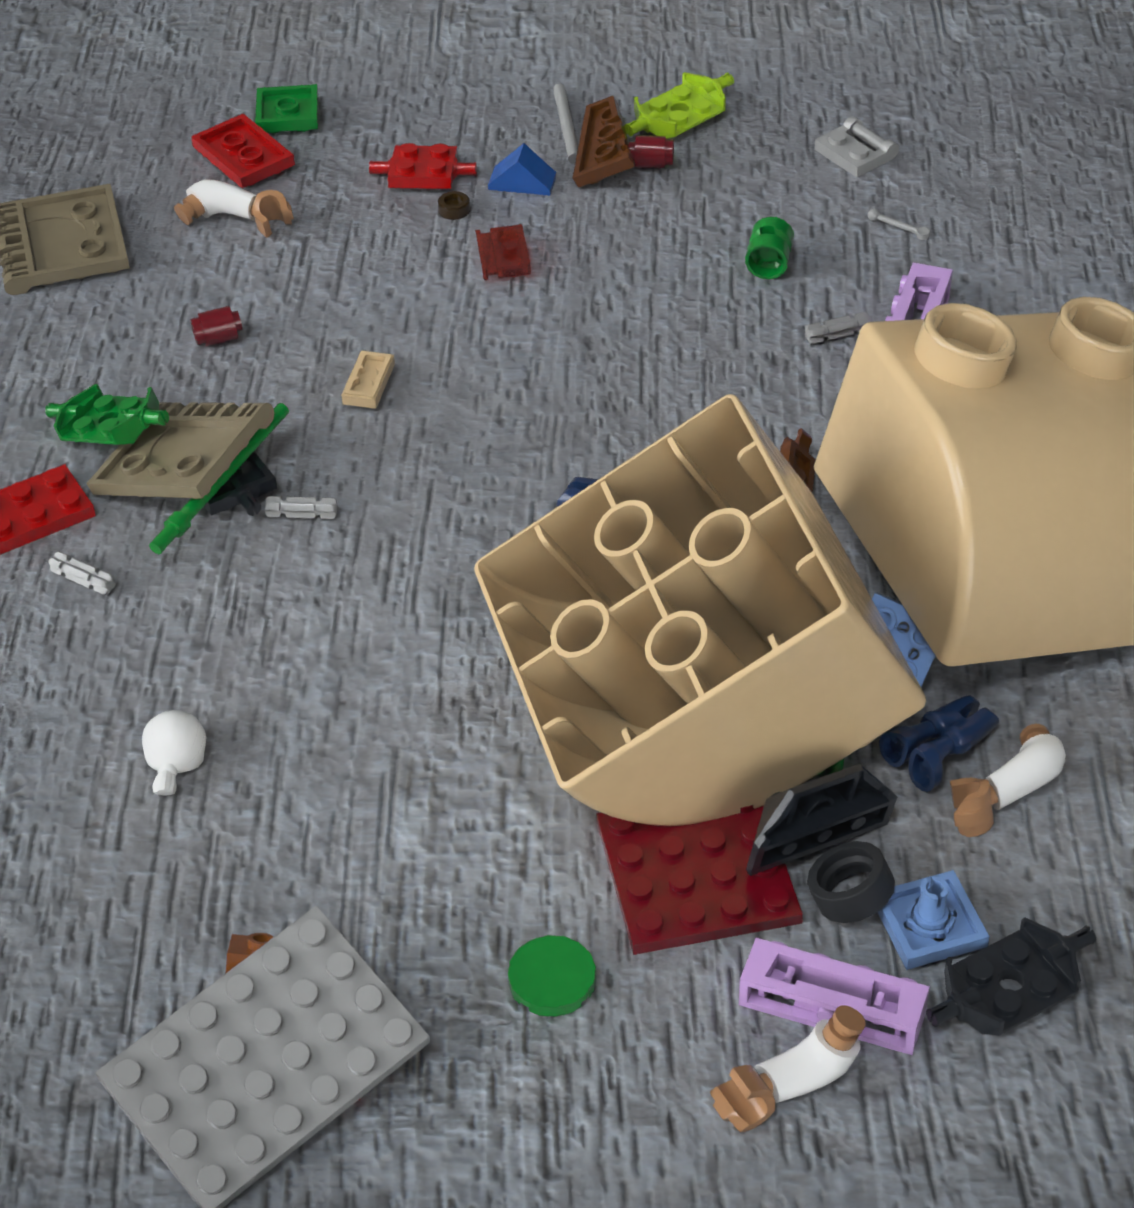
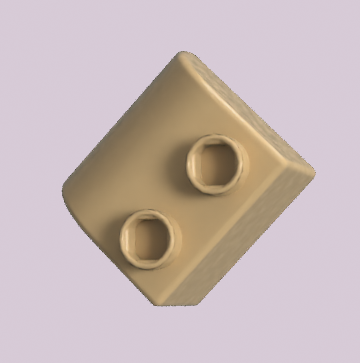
M1079 297L1070 299L1061 307L1060 312L994 315L985 309L969 304L948 303L934 307L926 314L924 319L876 321L864 324L860 329L814 464V470L937 659L946 666H961L1134 645V312L1106 299Z
M733 394L723 396L480 558L474 567L476 577L557 784L574 799L594 810L615 818L648 825L679 826L697 824L740 813V808L753 805L754 809L764 806L766 799L771 795L804 784L856 750L869 745L880 735L919 712L926 703V697L815 496L739 398Z

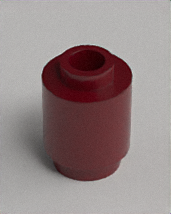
M636 135L635 142H629L635 167L665 168V165H673L674 140H666V136Z
M230 306L198 313V317L190 319L196 344H206V347L238 339L237 332L243 330L238 311L232 312Z

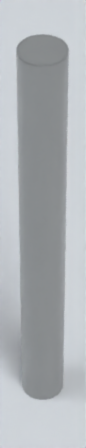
M556 84L553 87L568 161L575 164L578 144L567 94L563 84Z

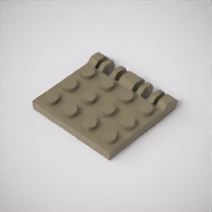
M111 184L0 203V266L3 267V284L8 294H24L32 286L50 285L54 282L83 279L87 276L115 273L120 270L130 269Z
M159 402V410H166L169 414L168 423L164 426L151 424L141 433L135 443L119 445L86 484L93 495L202 499L210 492L211 487L222 473L228 470L231 462L239 452L249 444V440L257 430L267 429L274 419V409L270 403H243V405H240L241 407H238L235 403L202 402L198 404V402H191L184 406L181 402Z

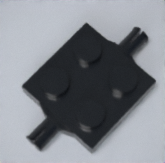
M254 451L204 507L212 516L240 504L248 515L254 516V512L257 515L261 511V504L255 498L277 489L276 478Z

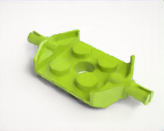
M684 72L682 73V84L675 86L671 90L643 104H639L637 96L634 97L636 120L624 125L626 134L631 137L644 130L647 133L651 132L656 136H666V139H669L724 112L726 97L722 89L734 84L732 74L727 72L716 79H711L707 76Z

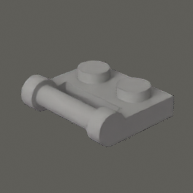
M850 116L842 126L816 138L814 150L858 178L894 159L899 152V145L890 139H883L863 126V122L860 119ZM857 136L858 138H860L861 140H863L864 142H866L867 144H869L877 150H872L871 148L867 147L854 137Z

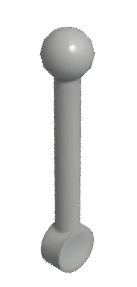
M871 209L867 214L871 221L879 220L916 234L920 240H927L930 236L929 228L911 226L882 215L877 209Z

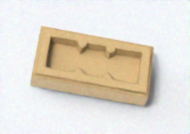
M361 351L341 395L342 404L376 409L395 366L394 355Z

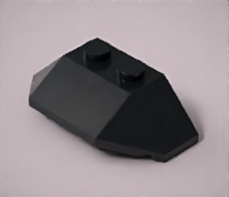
M860 764L810 780L807 783L783 792H777L765 801L746 871L752 876L888 824L898 797Z

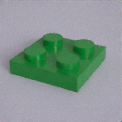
M317 84L257 88L255 123L271 134L280 131L297 130L305 132L318 129L319 94Z

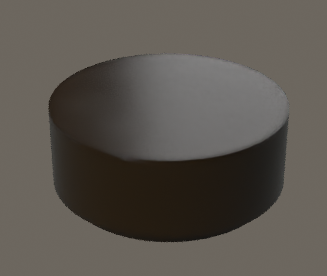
M459 191L444 193L438 199V212L440 216L449 220L464 218L470 212V199L466 194Z

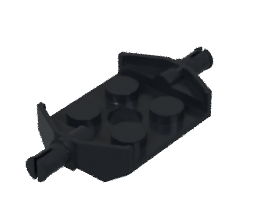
M1025 917L1021 920L1020 930L952 965V958H946L944 974L948 997L946 1001L926 1010L929 1022H932L934 1027H938L940 1024L956 1016L959 1021L964 1019L981 1034L999 1036L1078 993L1081 982L1076 952L1096 942L1094 931H1090V927L1086 925L1068 936H1062L1061 933ZM1004 979H1012L1017 981L1022 988L1016 991L1004 989L999 982Z

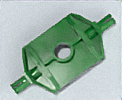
M94 384L63 404L48 403L49 406L46 405L45 407L46 415L49 418H56L53 427L61 441L112 445L133 444L151 424L164 426L169 421L168 412L166 410H159V401L152 387H148L146 398H140L137 396L103 395L98 384Z

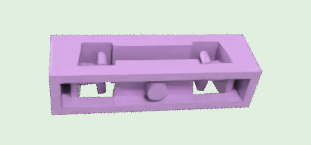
M913 262L909 274L902 275L899 295L894 296L891 307V315L893 316L887 315L885 321L912 320L914 303H917L916 309L923 310L921 319H924L926 314L934 307L947 304L950 297L953 270Z
M755 938L740 977L739 1005L815 1027L817 1022L823 1019L832 1018L837 1007L841 1005L850 1006L859 1011L864 1019L871 1021L872 1024L877 1026L880 1024L895 1029L893 1035L865 1027L862 1033L859 1034L858 1040L913 1055L926 1014L930 986L919 984L910 978H898L880 973L867 966H855L834 960L824 954H813L791 948L778 941L770 942ZM768 993L780 995L786 1000L791 998L795 1002L791 1006L766 997Z

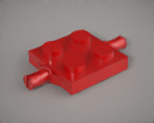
M413 143L395 145L393 156L390 160L370 161L369 173L388 174V188L451 189L453 180L458 175L476 176L477 163L458 162L457 146H448L441 143L432 146H417Z

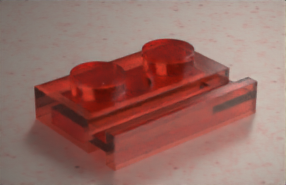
M522 224L490 228L489 233H481L480 230H475L484 280H489L488 276L498 275L499 279L531 274Z

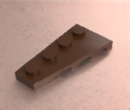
M614 96L586 106L573 172V180L578 188L587 184H596L603 178L635 167L619 104Z

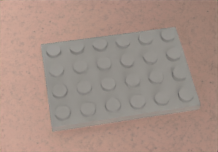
M316 905L97 1070L95 1074L200 1208H224L430 1043V1036Z

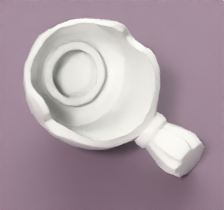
M181 710L165 711L150 719L143 730L142 745L145 760L151 768L158 771V775L152 785L153 793L156 795H174L176 792L177 773L194 770L204 760L206 734L201 722L194 715Z

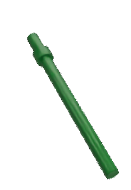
M278 403L274 407V419L267 429L257 430L249 440V444L239 452L231 462L228 470L222 473L207 495L202 499L191 498L180 511H174L164 522L163 530L149 544L150 549L154 553L161 554L176 537L180 538L191 527L190 521L289 414V409L286 405Z

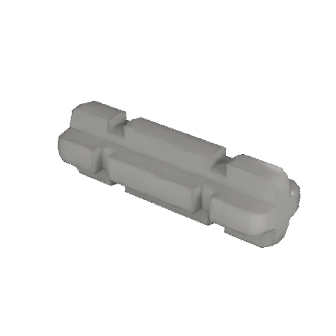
M863 311L853 314V318H850V315L825 320L822 322L823 325H820V322L808 324L805 327V336L809 344L824 342V338L830 341L854 335V331L859 334L862 326L871 322V318L867 312Z
M268 496L265 501V513L269 518H282V514H285L286 518L316 519V515H320V519H335L338 512L337 500L333 497H321V501H317V497L287 496L286 500H282V496Z
M61 551L55 552L48 561L51 572L65 576V578L87 588H93L94 591L103 595H108L116 586L113 574L104 570L99 571V568L77 558H71L70 555Z

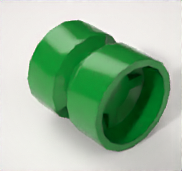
M765 217L757 221L752 228L745 256V264L753 275L761 279L778 278L787 269L794 241V231L785 220L778 217Z

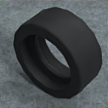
M853 841L835 846L816 859L809 870L807 885L822 915L834 922L851 923L866 919L882 909L894 893L895 879L878 847L868 842ZM871 872L867 879L858 886L847 891L832 892L835 885L844 878L854 873Z

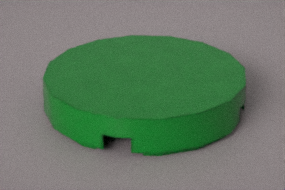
M546 935L531 939L517 949L509 962L508 985L513 998L519 1005L521 1002L524 1006L529 1007L530 1012L539 1016L557 1017L572 1013L580 1008L582 1002L588 996L590 998L595 990L596 966L591 953L581 943L565 936Z

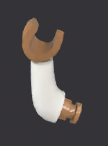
M210 179L194 183L186 190L187 197L183 199V205L177 203L174 206L176 214L186 225L193 222V217L196 219L200 216L209 218L214 214L227 213L252 221L255 220L257 229L266 238L272 235L269 221L278 219L285 224H292L294 219L291 205L286 201L285 196L277 190H266L255 195L226 182Z
M1031 724L1020 733L1019 739L1022 744L1020 752L987 776L986 779L970 777L951 780L952 803L954 808H957L954 812V822L960 834L966 837H976L985 834L994 824L992 806L994 809L1000 810L1056 778L1063 769L1066 757L1061 740L1054 735H1050L1047 727L1044 725Z
M841 1005L836 1008L832 1018L817 1022L810 1035L793 1048L761 1062L755 1067L751 1065L734 1067L729 1074L732 1079L710 1091L711 1096L715 1100L713 1107L724 1121H730L739 1132H746L765 1122L774 1113L775 1103L808 1094L837 1080L848 1071L860 1051L858 1037L866 1026L863 1015L850 1006Z

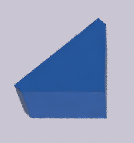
M523 143L494 167L488 183V190L550 196L556 180V171Z

